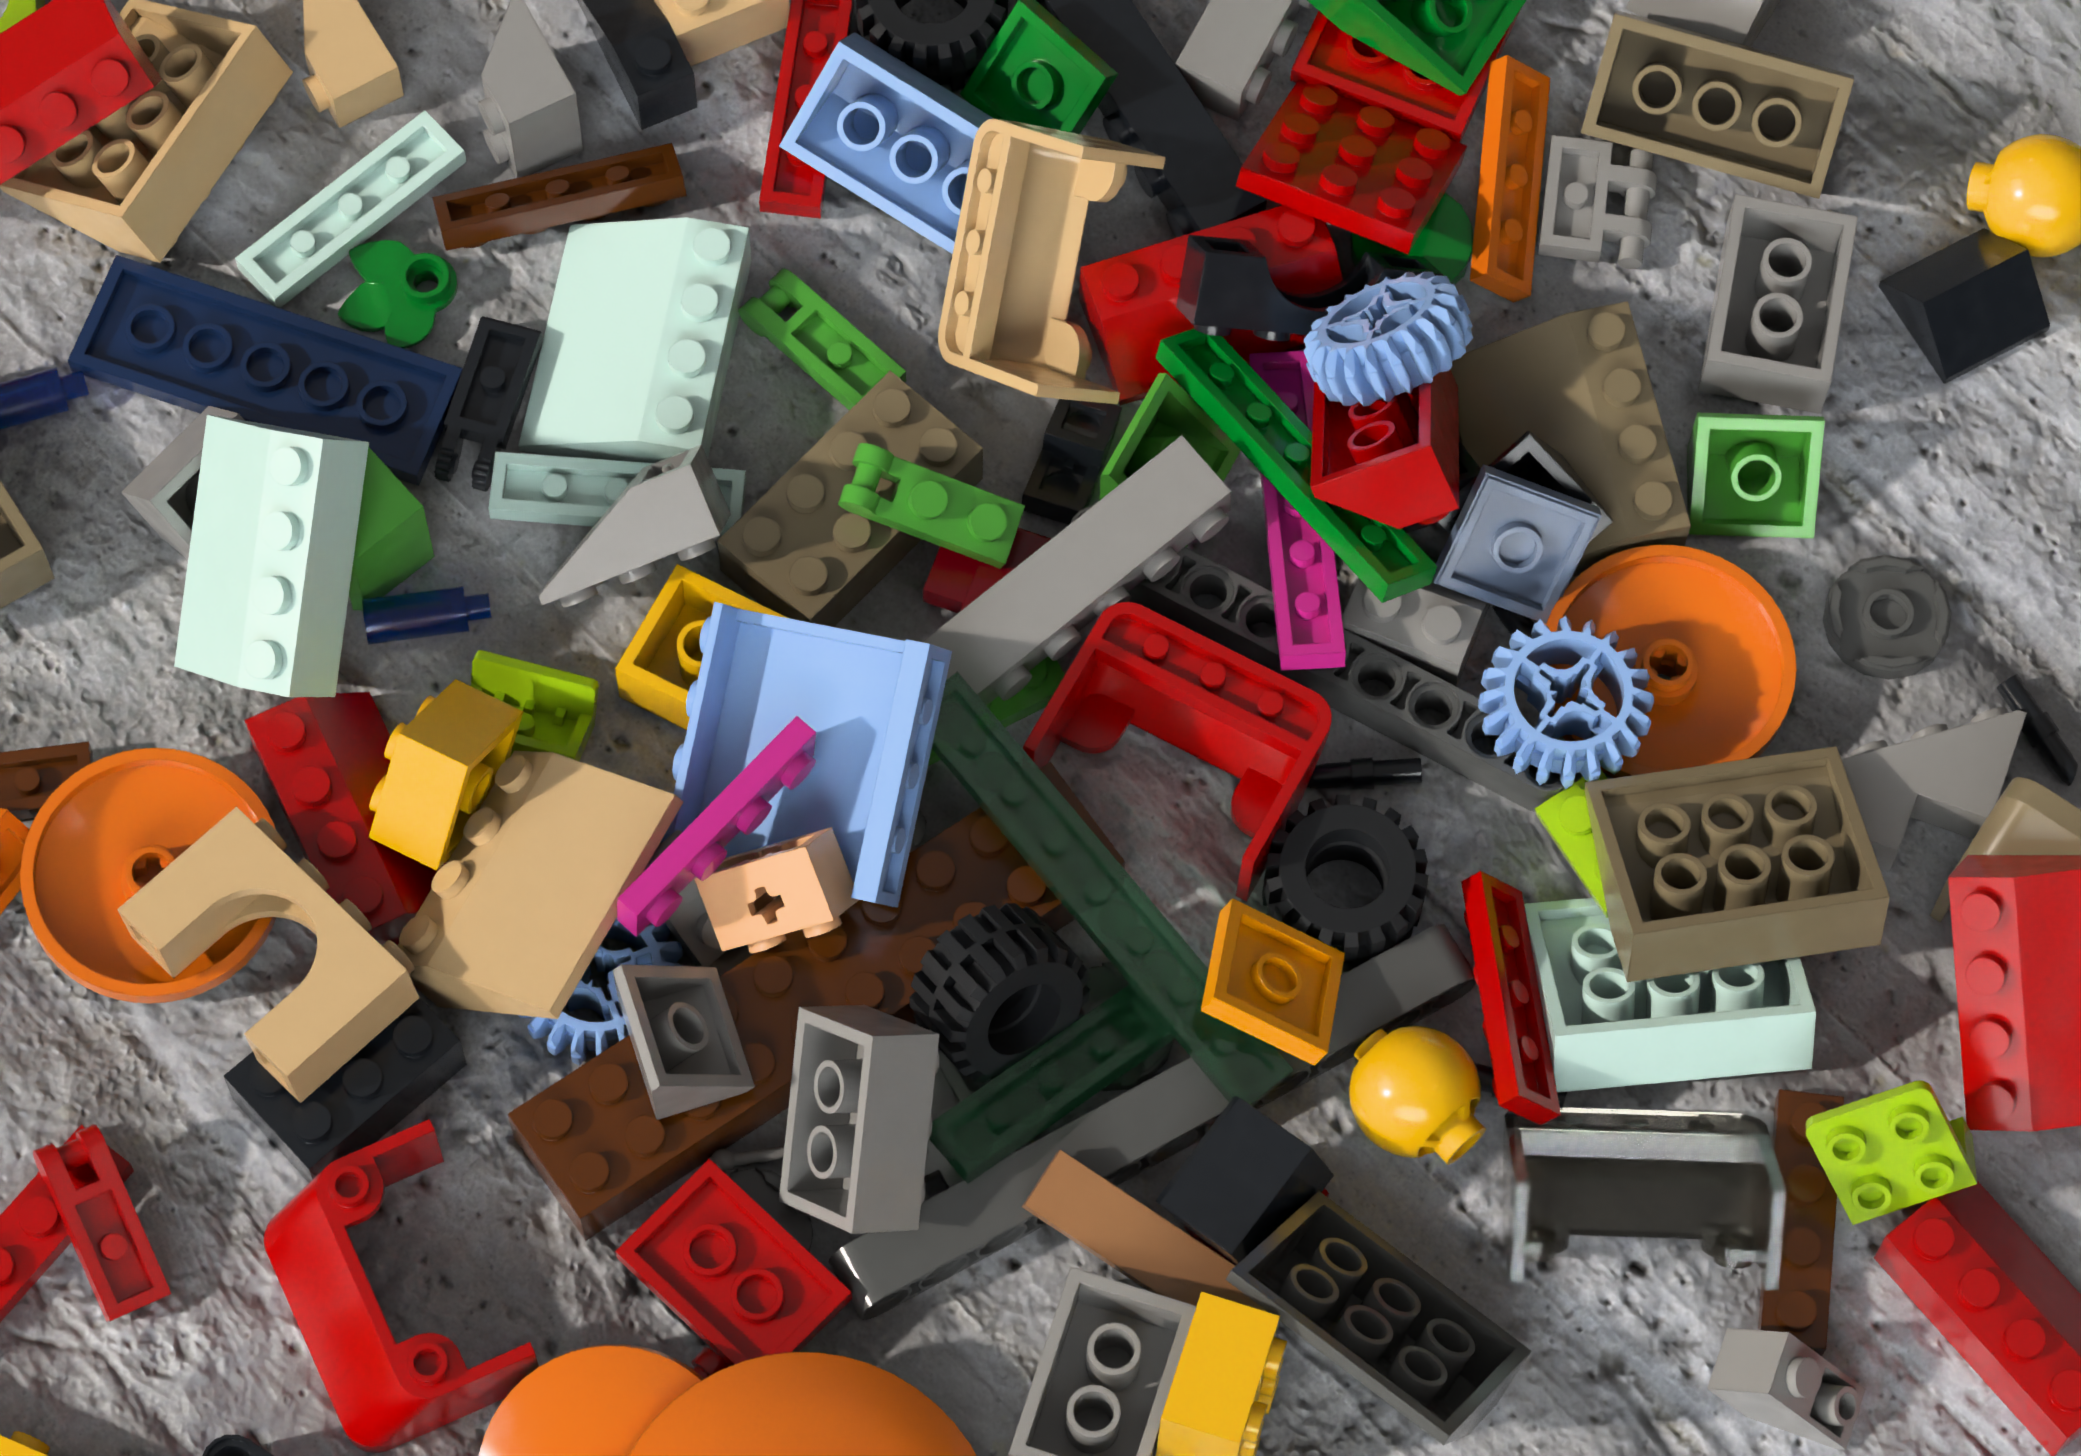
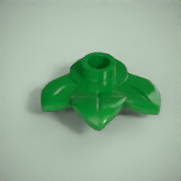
M381 240L360 244L349 250V256L355 269L365 282L359 285L345 300L338 311V317L348 326L362 332L385 330L388 344L403 349L413 347L422 342L433 330L436 312L446 308L455 298L458 289L455 270L444 258L431 253L415 255L399 241ZM427 280L438 284L437 288L428 292H419L416 289L421 282Z

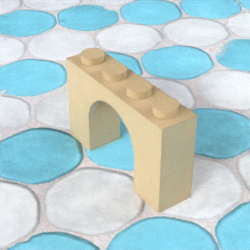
M235 807L117 910L131 937L172 978L180 974L228 931L247 921L266 917L285 918L296 921L315 933L317 936L316 955L307 976L296 989L244 1033L257 1061L301 1103L419 999L409 975L415 970V967L407 955L394 942L388 940L381 945L368 933L372 929L370 922L350 900L345 899L338 904L325 892L329 888V884L307 859L303 858L296 864L283 852L287 848V844L270 823L260 818L254 824L238 807Z

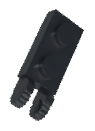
M484 316L480 318L444 421L445 435L436 459L435 479L451 481L459 465L463 440L466 439L482 444L478 460L474 463L472 470L473 489L488 491L492 482L495 451L506 450L543 342L541 331Z

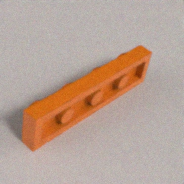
M1505 55L1490 62L1470 281L1514 303L1530 297L1532 290L1551 78L1515 58Z

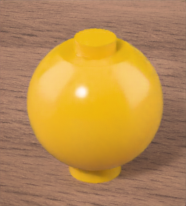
M2035 134L2020 138L2004 147L1999 152L1994 164L1975 162L1968 182V210L1983 212L1991 232L2027 248L2032 257H2052L2074 249L2081 244V146L2061 136Z
M1422 1026L1401 1027L1389 1034L1383 1029H1379L1371 1034L1355 1051L1354 1057L1359 1062L1354 1067L1350 1078V1106L1362 1132L1378 1147L1389 1153L1409 1158H1420L1426 1154L1436 1152L1447 1165H1450L1467 1153L1485 1133L1486 1128L1474 1116L1476 1107L1481 1099V1085L1477 1068L1464 1047L1449 1035L1439 1030Z

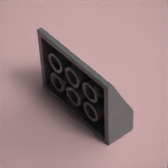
M1320 1191L1313 1195L1239 1262L1225 1279L1267 1312L1279 1315V1321L1442 1445L1468 1435L1490 1413L1531 1353L1529 1348Z

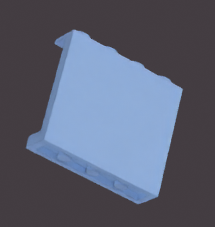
M714 602L712 615L705 620L700 633V650L703 653L698 680L692 683L687 694L686 712L690 718L685 741L678 747L672 766L673 778L676 781L673 794L678 796L683 801V804L662 838L661 843L677 829L683 832L759 753L798 716L816 732L813 756L816 763L813 769L796 788L790 790L785 785L768 802L772 805V808L764 821L749 835H745L740 831L724 847L727 850L726 857L832 827L854 883L851 898L898 908L952 651L929 643L882 637L738 609L723 603Z

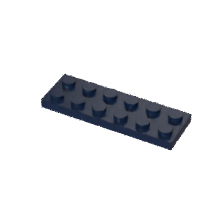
M116 255L68 359L70 369L73 372L200 414L208 406H213L239 413L245 421L369 442V448L399 480L417 486L421 483L444 429V421L463 370L461 367Z

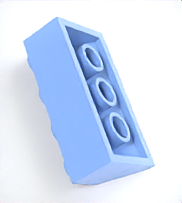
M854 32L840 40L779 147L953 254L974 138L979 127L986 120L993 118Z

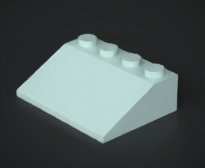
M689 217L570 225L518 445L519 451L551 456L656 463L702 444L708 458L740 316L738 310L742 306L752 261L749 227Z
M207 415L174 667L236 687L285 697H335L369 442Z
M1593 898L1524 904L1557 1093L1812 1069L1816 1009L1800 957L1627 982L1611 933L1609 918L1605 917Z

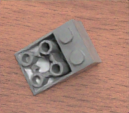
M702 444L643 467L553 573L538 596L541 604L544 605L559 599L562 607L572 606L598 593L596 587L604 583L605 580L618 576L621 584H627L657 570L655 563L661 561L666 556L677 552L680 561H685L715 548L714 540L721 536V532L731 513Z

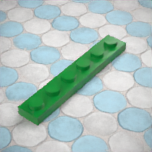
M1193 328L1160 341L1155 357L1158 362L1382 603L1432 583L1437 565L1402 528L1397 529L1314 497L1310 488L1312 432L1222 336L1204 334Z

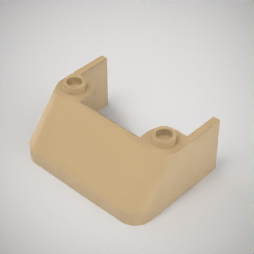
M994 118L986 120L979 127L973 142L939 324L938 344L944 360L951 365L1036 397L1118 405L1120 392L1085 380L1086 371L1092 360V348L1083 328L1075 323L1066 321L1089 201L1108 202L1113 199L1125 183L1127 165L1163 169L1165 157L1112 140L1016 121Z

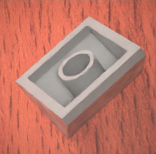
M621 964L613 970L619 1005L656 1120L740 1095L755 1087L716 967Z

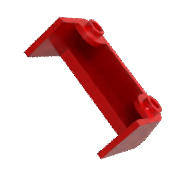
M1120 602L1111 605L1101 613L1025 741L1020 781L1048 764L1060 742L1081 752L1090 754L1102 753L1110 750L1120 741L1129 724L1241 779L1233 793L1230 812L1237 828L1253 838L1242 857L1235 895L1247 902L1266 869L1267 855L1271 851L1272 839L1278 829L1285 831L1287 818L1298 809L1329 736L1332 722L1331 709L1327 701L1317 692L1143 605L1133 602Z
M430 1119L331 1162L270 1220L264 1233V1246L344 1432L355 1447L369 1453H381L391 1450L506 1398L510 1391L524 1377L539 1367L536 1354L530 1342L470 1369H467L457 1346L449 1338L441 1334L422 1333L396 1344L346 1229L370 1219L377 1213L384 1200L385 1187L444 1162L436 1132Z

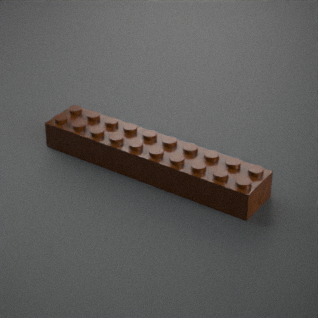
M1049 762L910 852L898 908L859 900L840 915L842 924L837 928L809 938L804 936L802 929L786 933V940L753 954L719 976L755 1085L754 1088L740 1095L656 1120L635 1051L628 1035L508 1113L513 1137L586 1241L704 1164L716 1150L728 1148L788 1108L799 1007L866 1005L907 1022L917 1024L913 1018L915 1013L910 1008L909 997L915 992L911 987L914 974L922 970L923 965L920 961L927 950L934 949L939 943L936 939L946 930L950 932L958 926V920L968 914L974 917L980 913L982 908L995 904L1000 909L1006 903H1015L1022 909L1027 906L1034 910L1057 932L1123 888L1125 861L1053 764Z

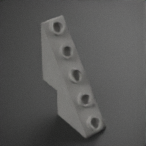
M2005 707L1992 708L1976 715L1969 724L1948 729L1946 724L1931 725L1914 733L1911 736V740L1890 746L1884 740L1870 742L1855 749L1850 757L1841 759L1880 870L1890 871L1910 817L1974 839L1999 799L2027 712L2016 710L2008 713Z

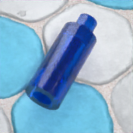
M57 367L1 382L0 430L70 411L68 400L89 395L83 371L60 376Z
M464 586L362 599L368 645L469 632V621L492 618L489 593L465 596Z

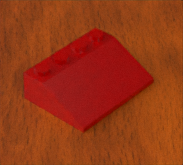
M1967 855L1948 877L1967 1125L1970 1130L2028 1132L2081 1126V855Z

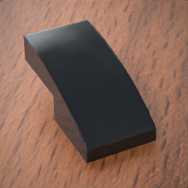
M1058 400L1044 433L1042 450L1023 492L1021 504L1025 505L1024 511L1070 525L1073 517L1080 510L1089 507L1121 417L1122 407L1106 403Z

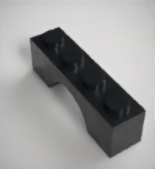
M1189 235L1176 307L1194 325L1195 330L1204 334L1228 336L1231 334L1232 328L1253 330L1255 336L1266 340L1288 341L1291 334L1307 335L1312 331L1311 325L1316 319L1328 315L1326 309L1329 306H1335L1343 302L1346 294L1353 295L1363 290L1365 284L1370 286L1378 284L1386 276L1396 279L1406 272H1413L1416 276L1422 272H1433L1435 276H1443V274L1424 257L1365 251L1354 270L1335 286L1316 293L1297 294L1284 291L1274 285L1268 270L1266 257L1248 240Z

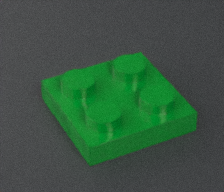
M1018 0L960 95L971 105L994 119L1016 121L1080 134L1118 76V73L1036 0Z

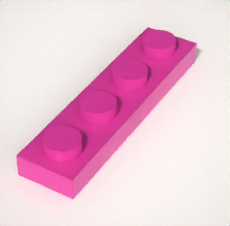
M796 716L617 898V921L636 937L650 923L655 927L665 923L682 902L683 897L679 893L695 877L704 881L715 872L727 855V850L724 847L740 831L745 835H749L764 821L772 808V805L768 802L785 785L788 789L792 790L808 776L816 763V760L813 758L816 732Z

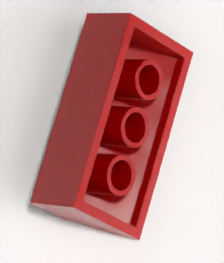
M52 0L0 33V185L146 93L162 80L110 0Z
M1281 205L1080 267L1079 301L1113 390L1120 392L1119 405L1144 399L1158 373H1167L1182 387L1155 357L1162 339L1194 328V325L1176 307L1189 235L1248 240L1266 257L1271 279L1277 288L1291 293L1310 294L1329 289L1343 280L1336 247L1326 222ZM1232 328L1230 335L1222 336L1248 365L1249 354L1298 351L1306 348L1303 340L1306 335L1291 334L1288 341H1271L1255 336L1253 330Z
M1451 370L1439 372L1433 377L1431 384L1423 383L1413 388L1411 394L1407 392L1398 394L1390 402L1379 399L1370 406H1362L1360 402L1353 406H1343L1341 402L1329 401L1326 394L1320 390L1317 382H1314L1310 488L1314 497L1397 529L1416 523L1421 525L1432 524L1445 518L1451 511L1459 509L1458 385Z
M370 692L336 693L335 697H296L245 719L253 748L305 859L322 874L329 884V888L325 892L338 904L345 899L350 900L370 922L372 929L368 933L378 943L383 945L388 940H391L398 946L402 929L416 916L432 889V880L438 870L436 871L368 838L376 813L369 808L370 800L379 781L383 776L387 775L391 761L384 756L390 734Z
M1978 1180L1976 1185L1930 1199L1885 1236L1874 1259L2051 1456H2056L2081 1435V1294Z

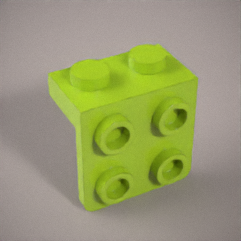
M1914 1081L1813 1115L1806 1121V1136L1852 1225L1977 1184L1973 1135L1964 1117L1949 1121L1933 1088L1925 1081Z

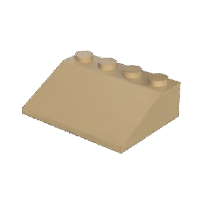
M128 0L119 14L162 80L146 93L2 183L0 189L4 193L118 252L160 263L167 252L175 245L179 235L202 202L207 199L211 189L234 156L242 149L244 142L264 113L274 103L278 93L293 71L255 25L147 0Z
M514 751L511 757L499 767L495 775V783L480 809L466 822L463 837L450 859L435 874L431 884L432 889L416 916L401 931L398 947L407 955L415 967V970L409 974L413 985L438 1007L558 1019L617 918V898L643 873L682 806L683 801L670 792L554 752Z

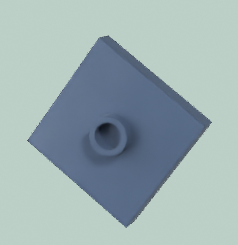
M1483 464L1436 562L1437 569L1433 577V583L1538 621L1541 619L1546 624L1556 602L1563 596L1602 517L1598 506Z

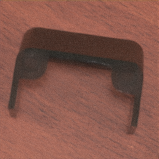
M1563 1107L1560 1108V1116L1543 1125H1539L1511 1111L1505 1114L1503 1131V1244L1510 1282H1523L1525 1260L1530 1262L1552 1260L1555 1254L1563 1252L1568 1248L1570 1235L1699 1239L1701 1249L1706 1254L1712 1256L1716 1264L1727 1268L1739 1269L1749 1267L1753 1262H1757L1765 1290L1779 1289L1786 1189L1767 1125L1762 1120L1746 1114L1726 1112Z

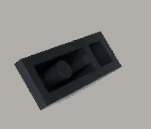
M577 0L641 130L697 108L694 72L669 22L654 0Z

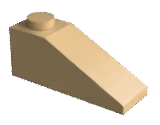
M303 0L304 54L310 76L303 79L302 82L312 104L319 113L328 109L338 127L341 128L404 96L399 68L358 0Z

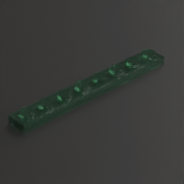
M956 672L948 678L945 683L932 750L1230 1103L1236 1095L1251 1106L1256 1104L1293 1072L1292 1067L1274 1046L1201 1011L1208 975L1206 965L963 677Z

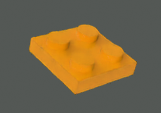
M1232 898L1219 912L1201 1011L1315 1066L1329 1050L1345 953Z

